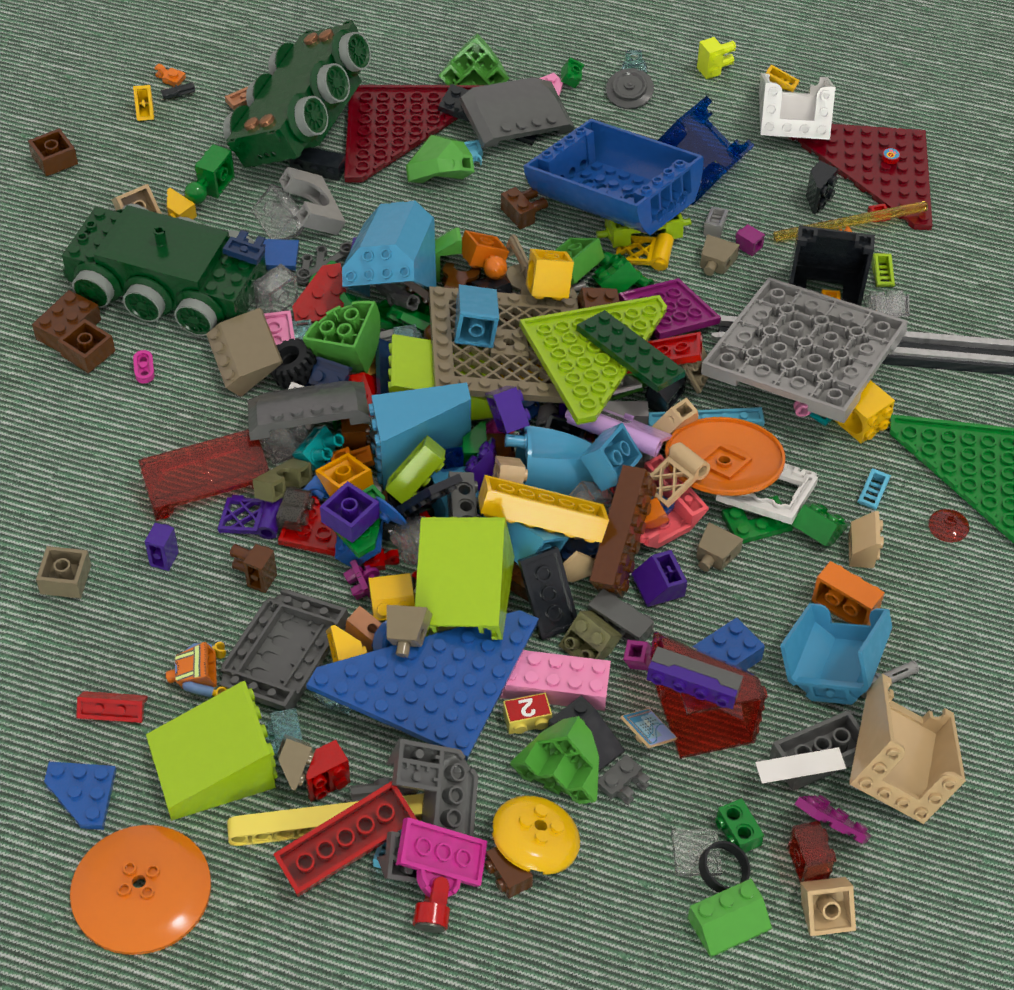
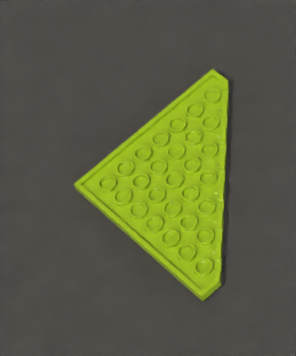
M660 295L520 319L519 326L577 425L597 420L628 372L625 367L577 332V324L606 310L644 340L648 341L667 310V305Z

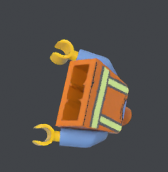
M207 642L193 643L184 652L176 655L175 669L166 671L167 681L170 684L176 682L186 692L210 698L227 690L225 687L213 689V687L217 686L216 658L222 659L226 657L224 643L217 642L214 646L207 644Z

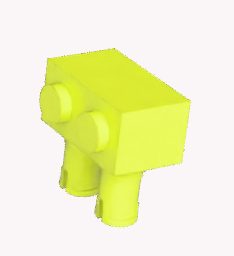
M715 37L700 41L697 69L706 79L721 75L722 67L734 64L732 54L723 55L736 51L735 42L730 41L720 44Z

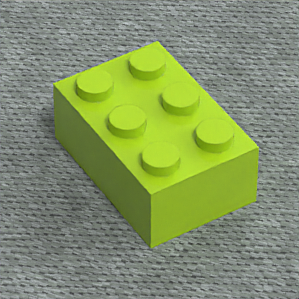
M427 435L388 478L385 490L401 504L418 494L417 490L421 486L424 488L429 483L432 473L434 471L438 473L444 466L446 450Z

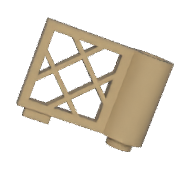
M683 443L673 444L669 449L668 457L652 473L648 472L653 481L659 480V487L656 489V492H659V494L656 493L653 497H657L664 506L669 508L696 480H701L707 476L710 471V464ZM669 464L673 466V473L664 474V469ZM677 477L688 478L683 484L677 485ZM673 478V485L663 486V479ZM673 490L672 495L665 500L663 492Z

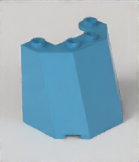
M809 603L780 645L788 682L793 686L798 685L807 693L806 697L811 701L852 705L872 684L892 630L889 609L876 608L872 610L869 615L870 625L833 623L830 611L826 606Z

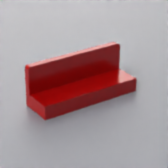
M83 691L77 697L76 718L142 723L144 721V703L148 700V696Z

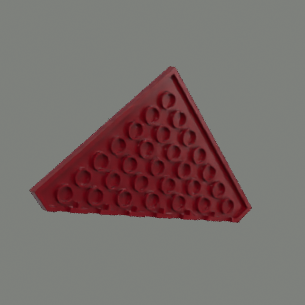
M359 85L349 100L345 182H364L426 141L429 136L435 135L459 119L438 111V105L450 85ZM457 85V86L462 87V88H465V89H467V90H470V89H472L473 87L484 86V85Z
M832 123L830 140L789 137L791 140H797L801 143V147L810 154L814 153L819 156L818 159L837 168V173L840 176L853 181L855 187L863 193L867 192L872 195V199L878 204L885 203L893 215L899 219L903 218L909 223L908 226L912 229L932 230L926 130ZM886 148H895L900 152V158L896 164H887L882 160V154Z

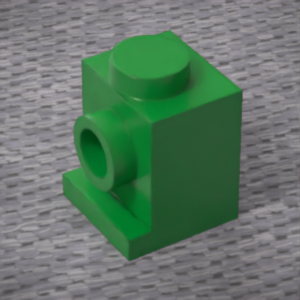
M570 57L561 68V82L576 88L582 80L584 64Z

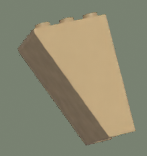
M881 674L867 690L849 783L851 786L924 824L966 782L954 713L944 708L942 710L943 714L939 717H934L933 712L930 710L923 717L892 701L894 691L889 689L892 684L891 678Z

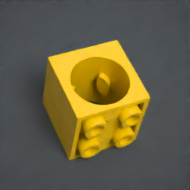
M530 249L526 286L534 298L544 299L545 297H552V299L559 301L563 300V298L569 299L574 262L568 252Z
M870 380L861 393L860 401L845 423L834 421L859 443H863L867 439L871 440L876 433L881 430L884 431L889 427L895 400Z

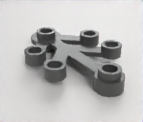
M342 243L340 245V252L325 261L324 257L327 256V248L323 245L316 248V265L312 269L309 268L313 264V256L311 254L303 255L302 268L295 275L296 282L302 285L309 284L310 277L329 261L338 262L343 258L347 259L352 243Z

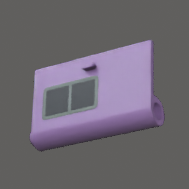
M605 408L595 422L579 425L576 424L568 409L565 414L568 424L596 435H600L604 430L623 423L639 451L653 457L658 455L662 443L670 440L672 437L667 432L633 420V415L625 413L623 416Z

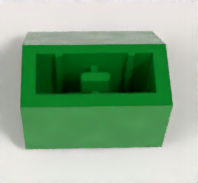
M619 253L611 256L605 266L596 269L592 278L601 288L617 289L618 293H621L638 281L641 275Z
M814 503L803 504L792 523V526L824 546H832L849 525L844 522L845 518L836 513L834 515L827 512L828 508L820 503H817V505Z

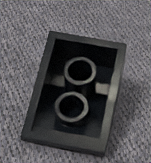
M580 696L549 719L548 728L562 719L579 716L592 731L599 754V773L622 755L625 749L598 711L584 697Z

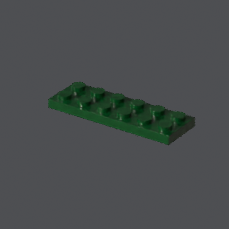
M606 310L577 324V332L656 392L685 377L686 370Z

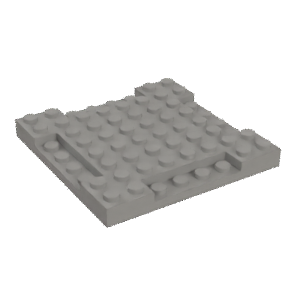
M769 277L703 360L701 375L733 386H737L739 382L807 404V411L845 423L860 401L862 391L887 355L893 353L906 334L908 321Z

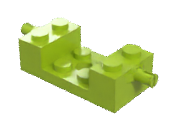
M679 213L658 230H661L662 233L670 234L673 239L683 238L684 226L691 225V219H683L681 213ZM605 219L606 230L596 231V237H607L610 239L613 248L631 245V234L641 232Z

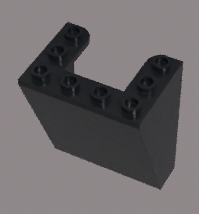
M799 225L790 261L788 283L805 289L807 280L843 284L842 300L861 306L874 252L875 235Z

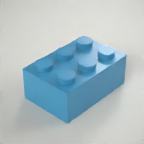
M620 423L604 430L580 458L593 477L594 483L598 485L601 491L617 485L623 465L634 467L643 456L624 424Z

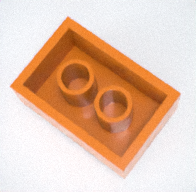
M830 561L817 576L811 601L826 606L832 614L849 624L870 625L869 615L872 610L881 607L885 592L864 581L861 577L845 570L841 565Z

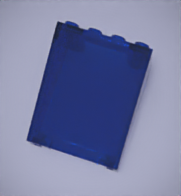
M708 96L704 97L681 116L657 140L703 156L702 179L696 199L692 205L755 146L749 139L744 144H739L738 139L731 144L708 120L713 114L711 111L708 112V106L713 102Z

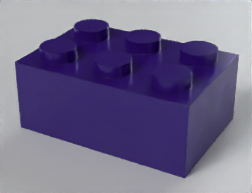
M504 386L485 393L499 432L508 434L530 425L528 420H531L528 409H524L521 401H524V397L520 389L517 390L514 386Z

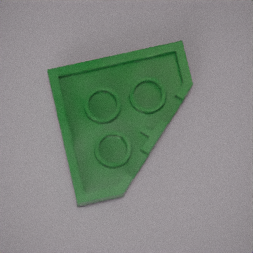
M374 484L362 490L373 498L378 496L385 500V496ZM377 519L353 543L337 532L335 533L355 556L360 558L376 548L382 519Z

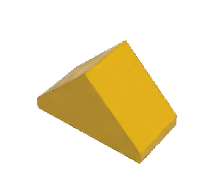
M133 86L137 121L154 120L151 86Z

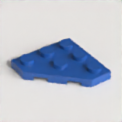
M49 762L44 780L46 787L57 797L60 804L71 814L80 828L104 830L116 767L110 765Z

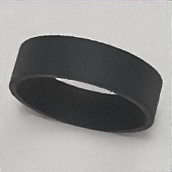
M717 841L705 849L699 858L700 875L706 885L715 892L720 893L731 887L720 884L711 875L707 865V856L710 849H725L736 857L742 870L740 883L748 880L750 877L749 860L744 851L734 843Z

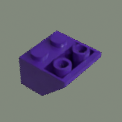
M491 438L489 442L484 441L478 449L480 452L468 459L466 462L467 466L464 469L465 472L474 473V481L478 482L479 492L484 476L493 477L495 457L497 456L494 438Z
M672 550L652 555L631 573L646 607L686 595L687 580Z

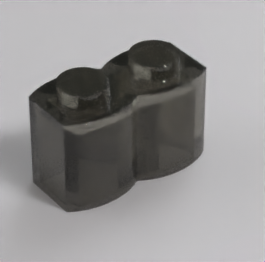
M287 487L276 516L277 527L301 532L303 526H307L309 520L308 512L313 510L315 498H312V491Z

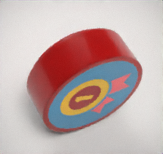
M886 148L883 151L882 160L885 163L896 164L899 161L900 152L897 149Z

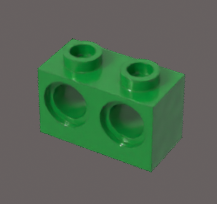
M742 798L718 808L715 822L720 831L723 830L726 835V841L736 844L744 853L762 846L764 834ZM728 817H734L737 820H731ZM744 835L747 837V839H743L739 836Z

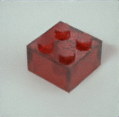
M820 821L793 826L787 849L799 882L829 879L833 871V865L836 862L834 850L829 848L826 829H822Z

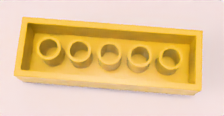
M488 475L484 476L478 495L480 512L486 517H505L506 522L509 523L519 522L529 528L539 527L549 533H563L570 538H575L576 536L590 543H595V541L602 543L609 522L604 504Z

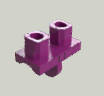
M353 560L350 562L352 568L343 573L344 577L350 585L359 581V584L350 588L357 600L368 596L371 600L368 578L379 577L380 572L378 568H371L370 565L365 566L364 571L362 567H359L357 561Z

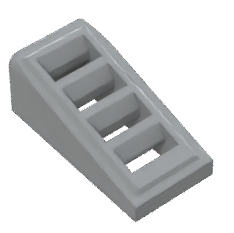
M711 207L704 224L703 234L720 238L729 210Z

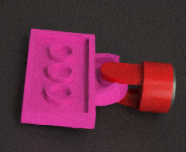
M409 817L403 819L396 865L416 870L418 885L425 894L424 902L415 904L413 925L416 929L432 933H442L448 929L450 908L447 906L448 897L457 893L461 883L474 887L481 886L487 848L486 840Z

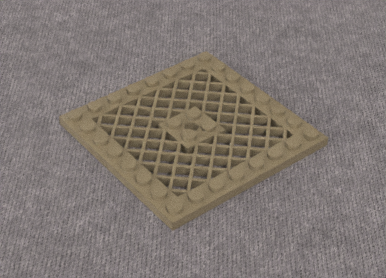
M429 286L434 387L467 382L470 396L486 397L485 393L504 386H514L517 390H521L525 401L565 404L521 330L519 322L520 319L531 318V314L537 317L577 310V299L563 298V300L559 301L552 299V297L537 299L532 295L497 292L499 327H497L493 348L481 347L483 349L481 351L478 349L480 346L454 343L458 288Z

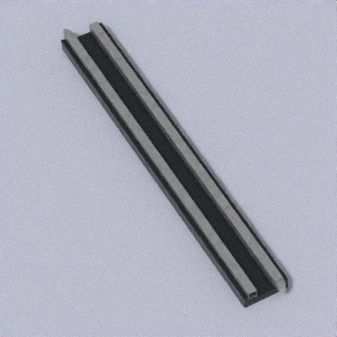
M720 315L721 321L718 324V332L711 334V340L718 342L738 316ZM907 331L893 353L888 354L882 364L1014 376V340Z

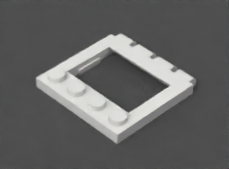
M785 463L784 470L778 479L799 485L790 505H780L769 498L761 499L753 493L737 496L716 495V501L792 525L818 482L817 473L806 469L800 472L799 467Z

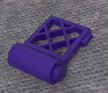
M244 495L227 497L218 525V532L255 534L264 539H274L279 530L286 501L281 498L272 503L261 499L245 498ZM232 504L241 506L234 512L230 510ZM254 505L260 506L259 509L254 511L253 513L249 511V508H251ZM246 511L248 516L239 520L236 517ZM231 519L237 522L232 526H225L226 522ZM253 519L255 522L254 527L244 526V524Z

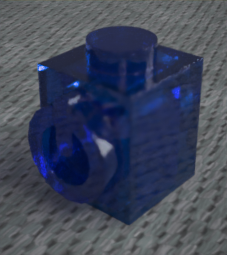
M462 446L442 447L446 450L444 456L446 459L441 469L464 466Z

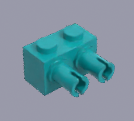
M325 425L315 427L294 451L292 456L295 459L310 462L311 470H317L325 465V460H330L333 457L336 447L344 444V437L341 434L333 435Z

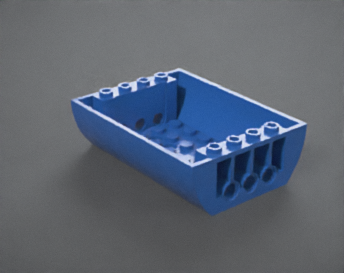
M589 119L524 165V172L530 187L538 191L539 195L652 235L695 201L702 179L703 156L594 119Z

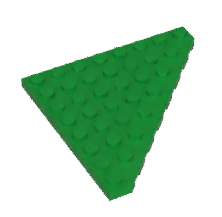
M891 414L889 434L1014 543V428Z

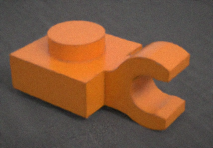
M157 64L154 67L155 70H158L155 76L162 78L163 83L175 87L177 84L179 86L186 78L184 72L174 68L167 70L162 64Z

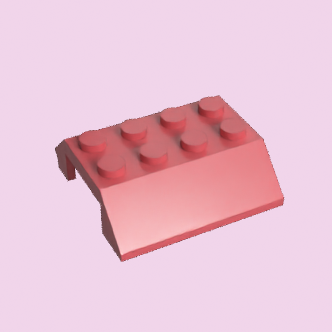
M661 454L645 462L644 469L652 473L665 458ZM668 466L664 469V474L672 473ZM673 478L663 479V486L673 485ZM677 478V485L683 484V482ZM655 480L656 486L659 487V480ZM614 486L604 491H598L600 497L606 503H609V507H611L615 493L613 491ZM689 487L675 501L674 509L668 514L670 521L656 528L645 529L644 534L640 536V543H644L648 547L660 548L691 531L709 510V507ZM673 490L664 491L663 496L669 498Z

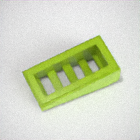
M874 253L871 265L876 287H894L892 254Z

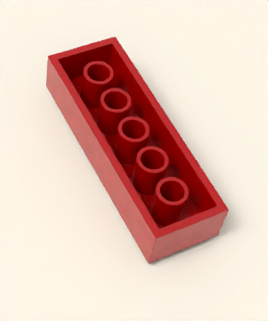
M391 781L273 855L299 897L386 843L387 832L401 833L404 818L409 817L416 820L417 818L398 787L392 786Z

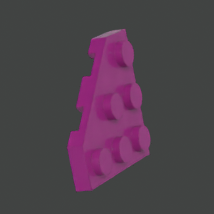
M822 795L800 796L795 802L797 807L814 819L825 823L830 821L829 826L844 835L851 836V834H854L853 839L861 844L867 843L872 836L867 832L868 828L858 821L856 823L848 819V813L840 808L834 809L830 806L831 801Z

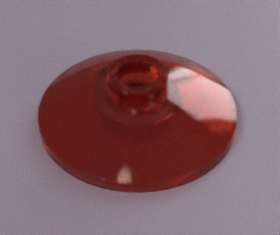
M938 510L929 519V529L939 540L950 543L959 542L968 535L969 523L967 519L955 510Z

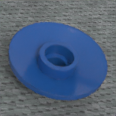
M378 496L374 498L379 501L381 513L378 516L384 522L389 523L392 521L406 526L407 521L394 507Z

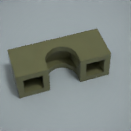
M292 458L254 478L255 498L274 503L286 496V487L301 488L312 480L311 463Z

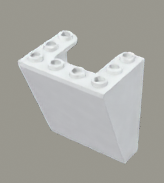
M761 73L759 85L760 135L830 140L835 86L828 77H819L817 85H810L809 93L783 92L779 84L770 82L769 74Z

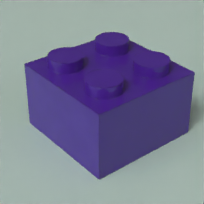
M348 481L320 506L321 522L352 543L380 518L378 516L380 514L379 501Z

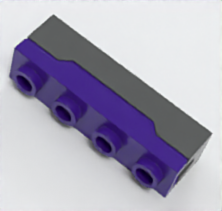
M657 646L648 667L647 680L656 685L672 688L676 692L692 695L699 700H707L720 707L733 709L742 686L743 675Z

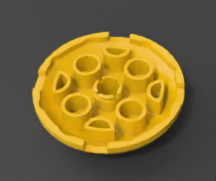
M518 796L506 801L496 811L492 821L494 842L502 855L515 866L528 872L535 870L541 871L543 874H554L568 868L576 859L580 849L578 828L571 816L556 803L538 796Z

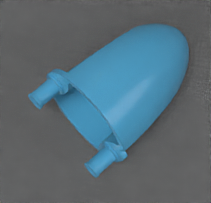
M536 426L521 428L519 435H505V447H516L515 458H520L525 465V469H528V477L526 482L523 481L524 485L580 499L593 495L600 490L580 458L592 445L591 442L565 432Z

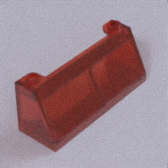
M249 429L138 460L143 485L155 520L170 517L174 512V507L250 485L254 489L253 479L269 471L260 440L250 441Z

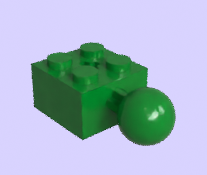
M214 144L206 150L204 156L195 164L197 181L191 182L185 187V198L195 204H200L205 201L207 195L218 198L235 177L231 150Z

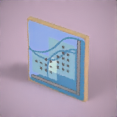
M650 708L621 716L625 724L636 734L635 739L640 744L643 742L648 748L677 739Z

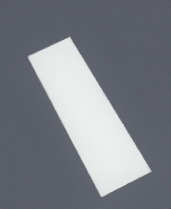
M839 747L755 762L762 784L846 769Z

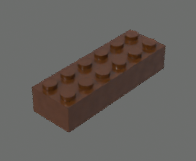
M627 465L622 466L608 514L609 522L602 543L599 545L589 579L598 592L605 589L609 593H614L618 598H623L624 593L629 589L628 579L630 573L634 571L635 555L640 550V536L645 532V519L650 514L651 498L655 496L657 489L647 469Z

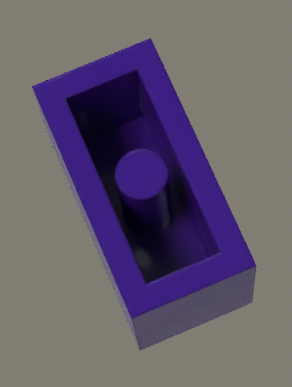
M154 523L144 541L149 564L152 567L169 571L179 553L175 530L167 524Z

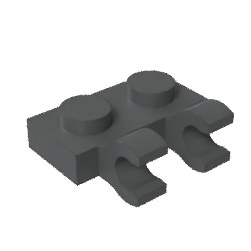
M626 754L598 779V788L609 798L613 799L615 796H618L625 804L629 805L634 800L632 795L635 792L628 785L633 782L641 791H644L649 787L647 782L650 778L642 773L643 767Z

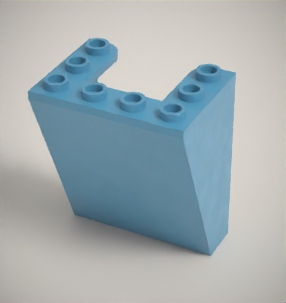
M467 382L371 395L372 404H368L370 416H374V419H371L372 429L377 431V434L374 435L376 446L371 442L373 454H376L374 458L375 469L379 472L377 473V480L379 485L382 484L383 492L385 491L388 478L427 435L446 450L445 458L451 455L455 456V450L459 449V446H463V437L471 431V397Z

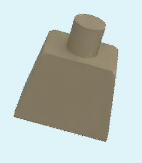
M707 234L700 260V267L704 268V273L708 276H712L714 272L724 274L738 258L739 244Z
M709 522L697 549L696 558L700 560L699 568L705 572H708L711 567L723 570L741 552L743 539Z
M387 605V639L392 645H397V656L409 657L410 646L421 647L423 645L432 619V613L427 607Z

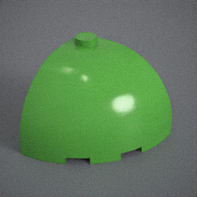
M375 301L352 302V305L342 308L337 306L326 312L325 317L320 321L316 320L305 333L303 341L306 347L311 348L316 357L318 356L351 367L352 371L350 370V372L368 373L375 357L380 337L378 306Z

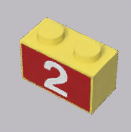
M546 693L503 701V715L509 734H522L529 730H542L548 727L552 713Z

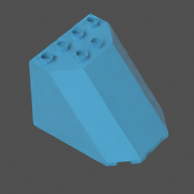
M417 201L380 204L363 224L342 267L343 287L366 297H370V285L414 282L429 289V286L436 287L434 217Z

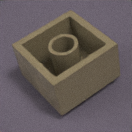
M47 546L36 577L40 594L81 599L91 568L88 550Z

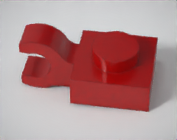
M381 549V553L364 562V567L370 565L371 568L375 567L382 571L386 570L385 565L400 564L398 549L389 550L385 554L384 549Z

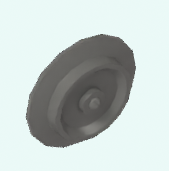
M635 68L623 69L614 73L606 84V95L610 102L624 109H635L645 105L654 93V83L651 77L644 71Z

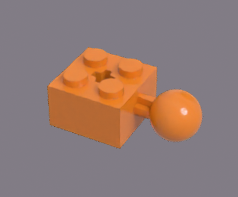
M465 230L462 236V256L469 263V266L473 268L483 267L485 274L491 279L502 278L507 272L506 260L510 251L496 236Z

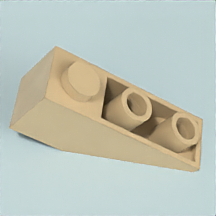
M685 398L671 407L652 427L672 434L676 429L698 420V410Z

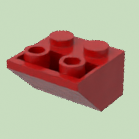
M336 740L315 750L306 774L310 802L316 799L320 800L336 789H343L351 782L348 758Z

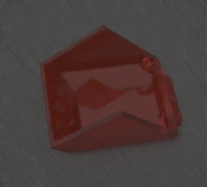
M659 632L653 633L651 660L658 646L743 675L742 686L733 709L723 708L707 700H699L692 695L679 693L672 688L654 684L669 729L677 737L674 743L679 758L682 759L755 743L757 734H759V724L762 722V711L765 710L764 702L767 699V690L764 685H761L759 678L745 669Z

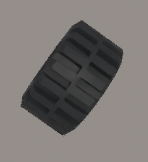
M292 338L289 341L285 340L281 344H277L276 346L283 363L270 373L276 384L283 389H288L291 382L303 386L307 385L313 367L317 362V357L313 354L311 348H307L304 341L299 338L296 340Z

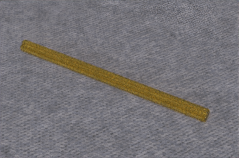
M922 201L804 226L837 230L847 226L851 227L925 212L928 210V204ZM799 227L774 231L773 238L776 242L796 238Z

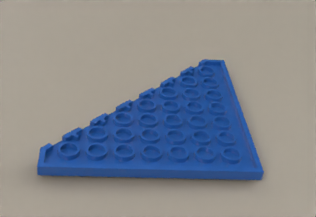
M521 610L507 613L503 640H492V632L487 628L484 629V633H479L478 627H457L425 636L421 647L410 646L409 657L397 656V645L319 666L309 679L306 689L429 744L460 749L465 755L464 759L468 760L534 632L539 618Z

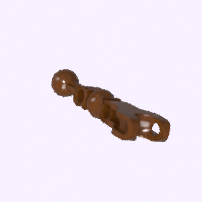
M446 262L442 269L444 275L442 285L444 288H458L459 284L472 286L471 282L479 280L481 277V268L472 267L468 271H459L454 268L455 263ZM430 325L424 331V338L427 340H431Z

